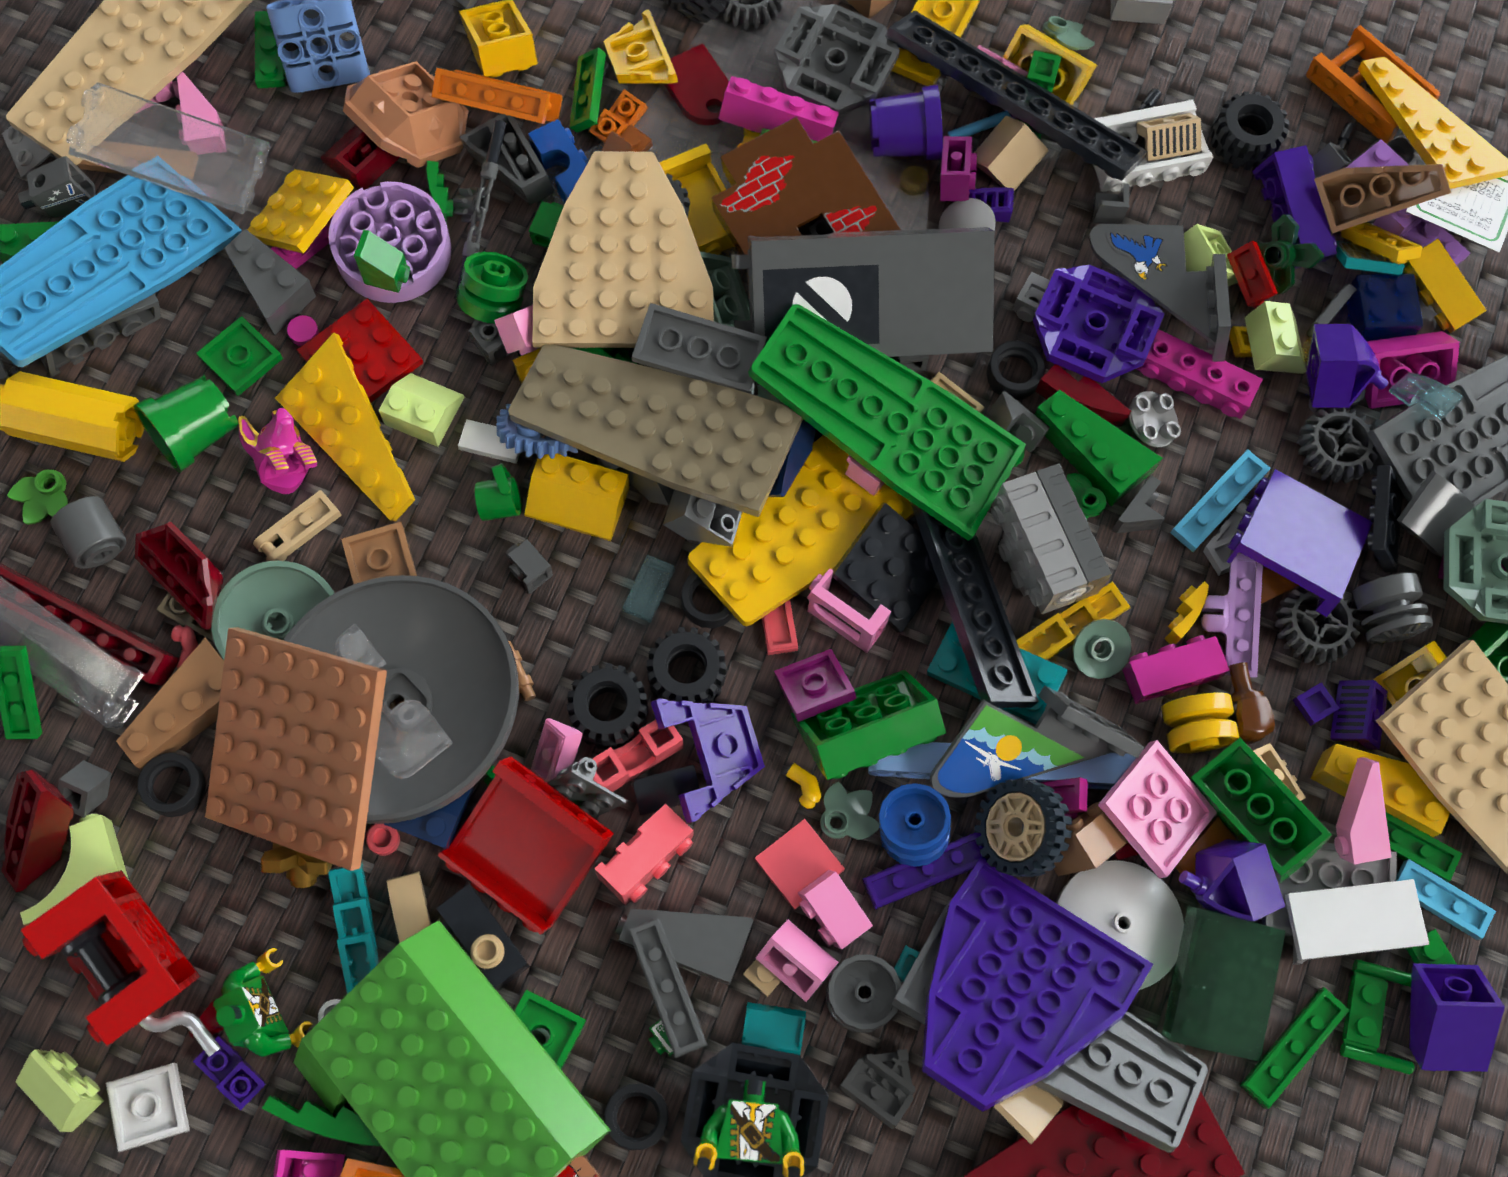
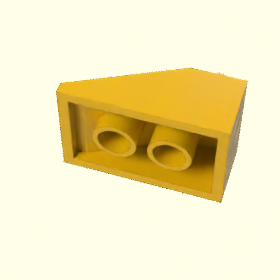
M503 0L459 11L474 56L483 76L498 77L505 72L513 70L522 71L538 64L532 32L513 0Z

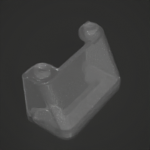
M356 623L341 633L335 642L333 655L377 668L387 664ZM406 700L392 710L383 701L376 757L394 777L405 779L413 776L453 744L435 718L419 701Z

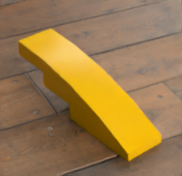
M1112 581L1103 587L1098 594L1082 599L1062 613H1057L1016 641L1019 648L1048 660L1073 645L1077 634L1087 624L1100 619L1113 620L1131 607Z

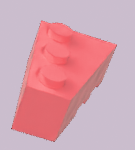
M667 804L663 805L637 829V833L626 844L623 842L616 848L615 851L617 853L606 864L601 862L594 868L598 879L625 906L630 900L636 903L647 892L648 889L645 885L653 877L658 880L667 872L671 866L668 862L676 853L682 856L694 843L691 840L693 830Z

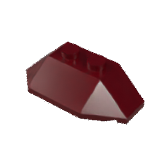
M172 522L137 533L135 537V559L205 630L210 629L217 597L221 592V585L223 584L221 572Z
M33 770L17 773L5 824V861H2L1 871L15 892L23 891L60 860L63 846L67 842L69 823L73 818L72 804L64 798L58 788Z

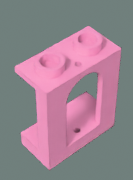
M829 568L824 576L818 574L809 587L811 592L807 597L809 600L807 611L868 653L885 630L891 611L880 605L870 619L861 615L829 592L833 570ZM818 604H820V605H822L823 607L827 608L829 611H831L832 613H834L835 615H837L839 618H841L842 620H844L846 623H848L849 625H851L853 628H855L856 630H858L859 632H861V635H860L858 632H856L855 630H853L851 627H849L848 625H846L845 623H843L841 620H839L838 618H836L834 615H832L831 613H829L827 610H825L824 608H822L821 606H819Z

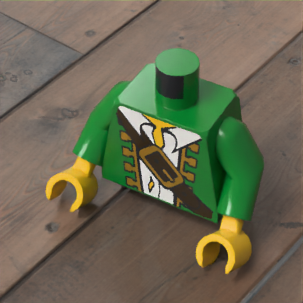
M271 948L260 955L257 963L252 961L227 975L221 988L222 996L213 1001L217 1012V1022L224 1028L230 1043L233 1046L245 1047L258 1056H268L290 1049L292 1044L299 1047L301 1039L305 1036L303 1032L312 1026L311 1022L305 1021L289 1035V1031L264 977L260 976V972L270 973L283 964V960L273 964L269 959V955L275 952L276 948Z
M745 1080L743 1101L730 1099L728 1105H722L716 1109L704 1125L700 1144L696 1149L693 1160L695 1166H697L700 1157H706L710 1160L709 1170L713 1169L716 1158L771 1164L783 1163L784 1177H788V1167L790 1166L798 1167L800 1169V1176H803L804 1159L800 1155L798 1135L788 1114L779 1110L778 1104L764 1103L765 1081Z

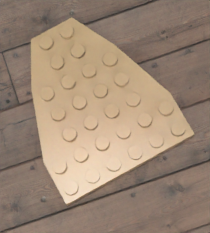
M594 151L564 204L533 286V347L542 348L543 345L555 344L568 348H635L650 303L714 321L713 286L683 205L653 152Z

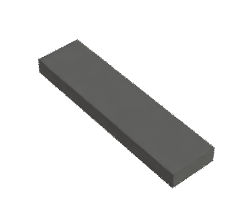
M659 917L629 928V935L675 1058L707 1046Z

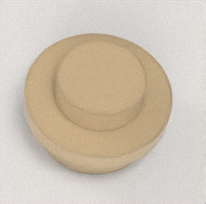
M490 934L478 937L473 942L470 950L472 961L483 969H491L499 965L505 954L502 941Z

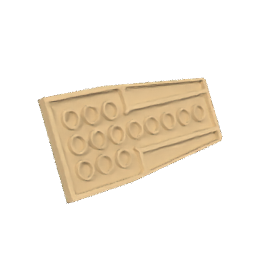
M103 0L11 108L6 118L12 127L56 157L67 156L75 165H78L195 61L253 0Z
M1466 640L1380 716L1376 722L1434 796L1508 875V684L1475 641Z

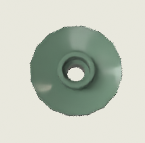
M1109 619L1094 620L1084 626L1077 634L1072 647L1073 660L1077 668L1086 676L1096 679L1109 678L1120 672L1128 662L1131 653V638L1127 630L1116 621ZM1101 641V647L1094 651L1095 645Z

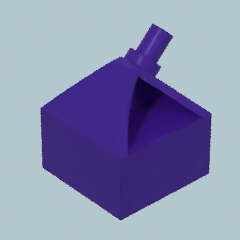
M1314 324L1306 365V376L1312 408H1349L1369 383H1373L1380 390L1388 385V380L1381 375L1382 372L1379 369V363L1373 350L1351 324Z
M1226 839L1196 853L1195 875L1188 871H1183L1179 877V882L1190 887L1191 891L1195 893L1197 901L1211 913L1256 921L1286 907L1265 844Z

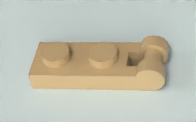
M319 490L254 540L253 545L259 552L265 553L267 556L266 561H285L287 556L342 515L323 491ZM280 537L283 543L276 548L273 543Z

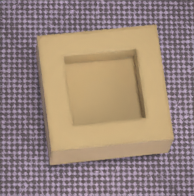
M757 959L743 973V976L766 997L781 982L778 977Z

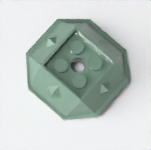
M1485 499L1444 531V591L1477 619L1508 624V502ZM1501 564L1506 568L1507 573L1502 569Z

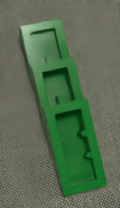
M269 1096L262 1109L292 1125L328 1138L360 1145L381 1146L356 1111L348 1106H343L336 1116L312 1101H306L302 1109L299 1110L279 1097Z

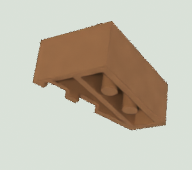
M1101 801L1088 807L1087 812L1072 820V824L1066 825V830H1071L1072 835L1071 838H1065L1064 842L1070 845L1067 851L1060 852L1064 856L1062 861L1053 862L1056 866L1054 871L1058 876L1096 869L1128 842L1098 806Z

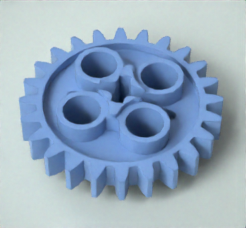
M506 404V409L500 410V416H497L496 423L497 436L500 437V443H506L507 449L515 447L516 454L525 451L526 457H530L534 453L538 455V459H541L544 454H548L551 459H554L557 453L564 457L567 456V451L578 453V449L548 436L542 438L543 434L512 422L508 413L511 404Z

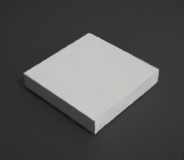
M171 1063L106 1083L118 1152L190 1131L177 1063Z

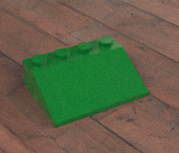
M906 670L855 688V700L798 722L794 713H791L792 719L818 769L827 780L842 778L849 771L859 767L873 766L882 758L890 755H901L910 747L931 743L938 736L946 734L937 699Z

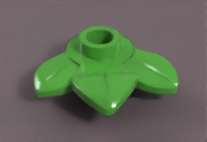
M43 470L36 477H24L10 489L7 497L24 503L22 516L25 524H36L43 521L48 514L53 517L61 508L68 504V498L64 493L67 485L66 479L59 471ZM55 482L52 488L47 489L50 483Z

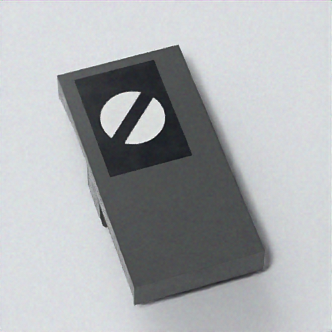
M988 227L837 232L826 235L755 237L750 235L748 236V254H731L732 268H748L750 320H734V328L767 337V343L791 306L799 304L888 357L993 352L995 231Z

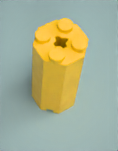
M21 371L9 377L5 385L0 384V431H4L9 436L125 462L136 453L138 445H133L135 437H142L144 427L134 410V404L139 402L136 397Z

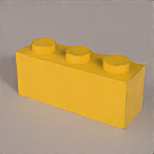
M1439 239L1422 248L1420 258L1409 259L1407 263H1404L1403 272L1406 278L1411 283L1416 282L1421 290L1418 292L1421 300L1426 306L1431 305L1437 313L1434 318L1442 330L1447 329L1449 333H1452L1487 311Z

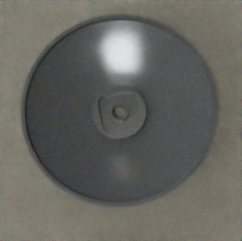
M399 575L370 579L351 585L329 596L312 608L284 638V641L387 670L366 823L385 824L412 820L441 809L458 799L487 773L498 758L511 733L519 699L518 670L512 648L506 635L491 613L475 598L448 583L420 576ZM397 698L404 699V706L401 710L397 712L389 711L390 703Z

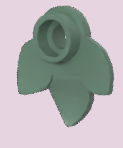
M1051 16L1042 27L1047 36L1068 49L1086 50L1095 44L1094 41L1080 33L1083 25L1080 23L1065 20L1058 16Z
M840 782L833 784L826 791L823 799L826 810L820 819L823 833L832 839H841L847 835L856 840L866 839L875 834L880 828V824L874 818L867 816L872 805V792L857 790L847 794ZM837 818L841 821L842 826L835 829L830 825V820Z

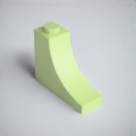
M90 814L80 818L79 823L69 826L71 852L66 870L55 888L43 900L33 907L20 912L24 926L30 924L96 876L122 870L128 878L112 820L103 815Z

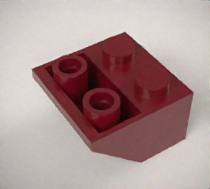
M355 125L320 158L321 161L342 178L348 179L357 190L361 188L366 190L400 157L380 149Z

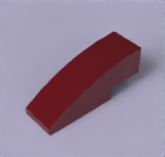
M1057 364L1040 379L1035 391L1047 400L1057 391L1061 390L1117 427H1122L1132 412L1094 380L1083 376L1078 382Z

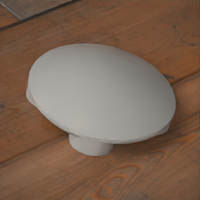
M975 198L952 203L943 212L939 222V229L988 227L995 231L996 220L992 209L985 202Z
M1145 391L1136 395L1130 403L1129 409L1132 412L1129 415L1131 427L1138 438L1150 446H1167L1181 434L1178 418L1173 408L1174 401L1170 395L1166 393L1160 395L1156 392Z

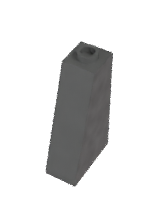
M630 909L628 916H621L616 929V934L620 935V944L635 949L628 929L659 917L677 966L729 986L754 920L749 917Z

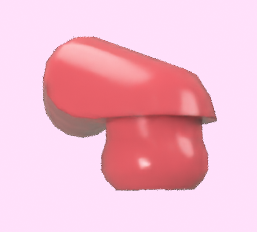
M176 625L171 633L173 641L181 642L182 646L177 668L182 665L199 645L194 630L187 625L185 627Z

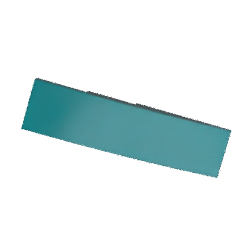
M362 863L360 869L350 871L338 867L330 869L328 873L334 900L332 907L338 933L337 945L347 994L379 964L369 895Z

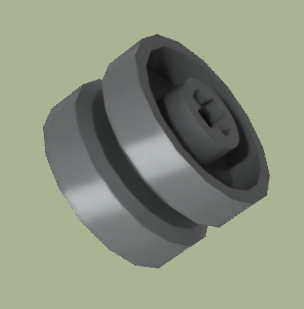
M855 955L844 960L830 976L826 987V1005L831 1017L842 1028L855 1033H870L883 1027L897 1013L898 1009L891 1004L901 988V982L896 971L885 960L874 955ZM860 987H865V993L870 995L869 998H860L858 995Z

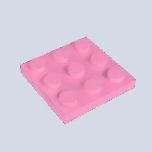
M1158 740L1147 744L1139 757L1133 761L1098 804L1158 878L1169 876L1217 813Z

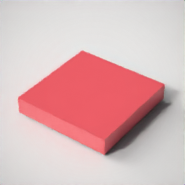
M803 819L754 858L793 910H796L800 906L799 903L803 901L798 892L828 870L836 871L838 875L845 870L806 819Z

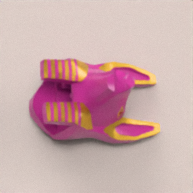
M284 408L272 411L271 421L262 428L260 433L252 427L245 416L238 418L239 439L243 448L253 458L261 483L281 494L295 492L304 480L308 469L317 466V460L311 447L301 441L299 430L294 424V418Z

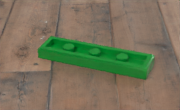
M1325 987L1319 988L1242 1081L1240 1086L1264 1109H1269L1349 1012V1009Z

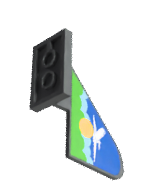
M1044 685L1038 696L1047 705L1035 727L983 699L932 770L930 783L936 791L945 796L969 797L995 789L997 784L1006 783V780H1025L1112 752L1123 757L1127 752L1138 758L1144 747L1119 725Z

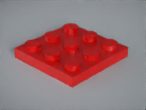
M368 298L297 349L300 357L307 363L333 333L338 334L343 342L342 347L354 366L353 371L359 383L363 385L370 403L390 389L394 383L423 364L419 354Z

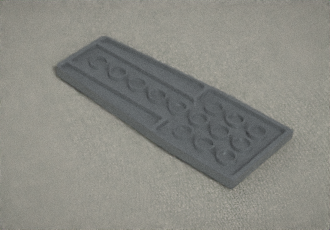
M1508 355L1433 391L1367 433L1385 465H1391L1397 478L1398 487L1408 503L1431 471H1435L1447 479L1475 506L1485 499H1490L1508 486Z
M948 900L891 1004L924 1025L927 996L946 912L951 900ZM1126 1012L1118 1023L1048 1077L1033 1085L1165 1152L1171 1153L1180 1145L1208 1069L1202 1061L1129 1012Z

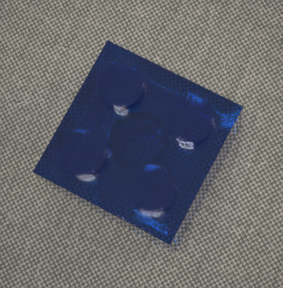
M1414 274L1357 275L1351 283L1357 290L1347 301L1350 324L1366 341L1416 335L1424 326Z

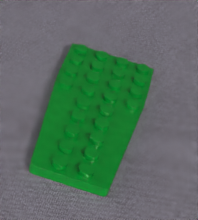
M799 304L791 306L748 371L749 376L801 416V418L887 486L968 541L975 535L994 502L1002 483H1005L1026 446L1024 442L949 391Z

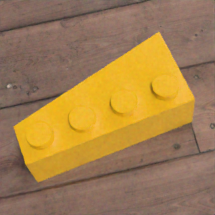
M1334 744L1322 752L1310 779L1345 797L1357 759L1366 757L1377 761L1380 768L1385 812L1431 837L1442 833L1450 812L1434 796L1409 763L1340 744Z

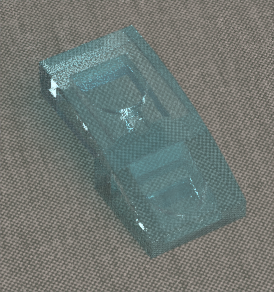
M1410 372L1389 390L1391 394L1408 406L1419 402L1421 406L1439 419L1445 417L1463 398L1455 390L1434 379Z

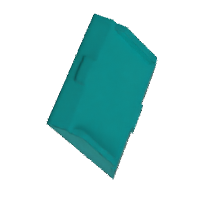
M748 1002L741 1044L800 1055L806 1011Z

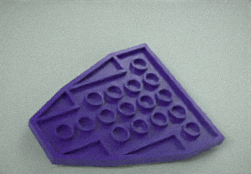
M981 857L947 908L926 1002L922 1072L983 1112L1045 1079L1118 1023L1127 1012L1154 964L1012 875L997 871L996 867H991L987 860Z

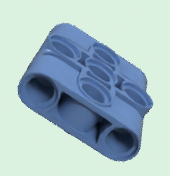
M280 0L266 6L278 47V55L282 61L291 92L300 93L360 82L370 75L351 0ZM308 9H313L319 15L312 19L306 17L304 12ZM344 32H349L355 37L350 41H344L340 38V35ZM316 37H321L326 40V43L323 46H316L311 41ZM288 42H292L298 46V49L288 51L283 46ZM323 65H329L334 70L330 73H323L319 68Z

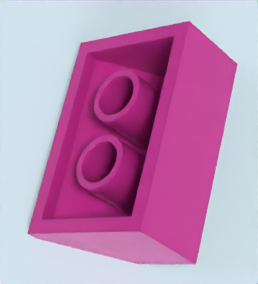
M1443 331L1367 341L1378 360L1379 369L1382 372L1381 375L1388 380V385L1381 390L1373 383H1369L1366 386L1365 398L1368 407L1371 409L1415 403L1433 391L1456 380L1460 342Z

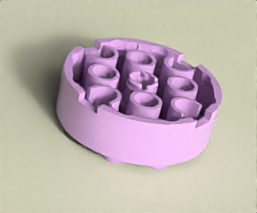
M380 182V186L366 190L361 188L344 200L334 213L330 223L329 244L339 272L344 281L354 291L368 299L386 303L412 300L431 290L441 280L448 268L451 258V240L445 218L435 200L415 186L401 182ZM363 229L371 231L404 253L407 266L410 267L408 281L402 283L399 293L364 284L354 258Z

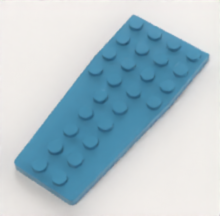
M156 157L90 198L0 265V351L16 366L24 367L177 281L224 249L242 230L161 158Z

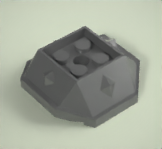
M829 4L812 8L809 6L798 7L775 47L774 57L787 95L800 97L819 106H827L831 110L839 112L838 116L869 103V99H876L899 57L900 50L896 43L885 37L888 31L885 25L836 4Z

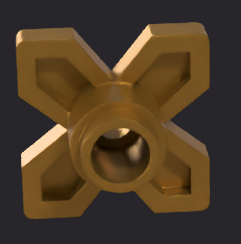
M273 843V849L265 851L261 858L262 873H282L286 871V877L290 880V885L296 888L313 886L317 882V877L319 875H327L332 867L331 863Z

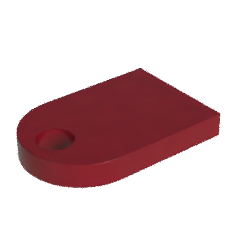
M701 43L670 58L678 82L663 84L683 114L690 121L700 125L708 126L723 122L718 119L720 111L712 113L707 108L711 105L722 107L725 91L730 81L705 45Z

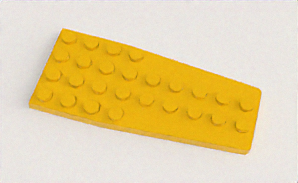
M823 435L813 443L810 455L784 497H768L759 517L742 512L733 545L723 546L701 542L689 553L688 565L743 626H750L810 587L818 574L824 576L829 568L833 570L880 504L887 503L908 521L914 516L910 501L886 484L873 496L845 475L849 463L846 461L849 455Z

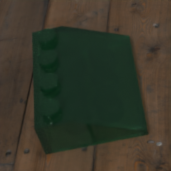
M1187 907L1162 1035L1173 1042L1260 1062L1286 931L1220 913Z

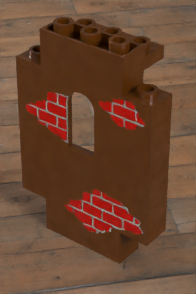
M796 116L720 156L722 171L732 187L711 197L714 213L739 255L748 254V236L750 235L755 237L802 236L798 228L820 216L824 217L833 233L901 230L840 131L813 144Z

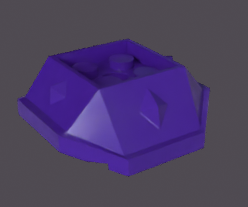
M1082 265L1069 269H1055L1034 315L1033 323L1047 361L1099 383H1104L1143 366L1165 314L1159 306L1156 307L1150 297L1126 279L1092 265Z

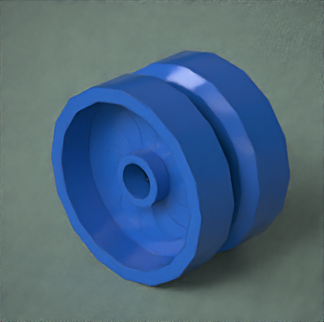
M913 783L901 785L887 795L881 804L879 827L882 846L888 855L900 864L913 867L928 865L940 858L948 847L951 832L949 805L941 793L930 786Z

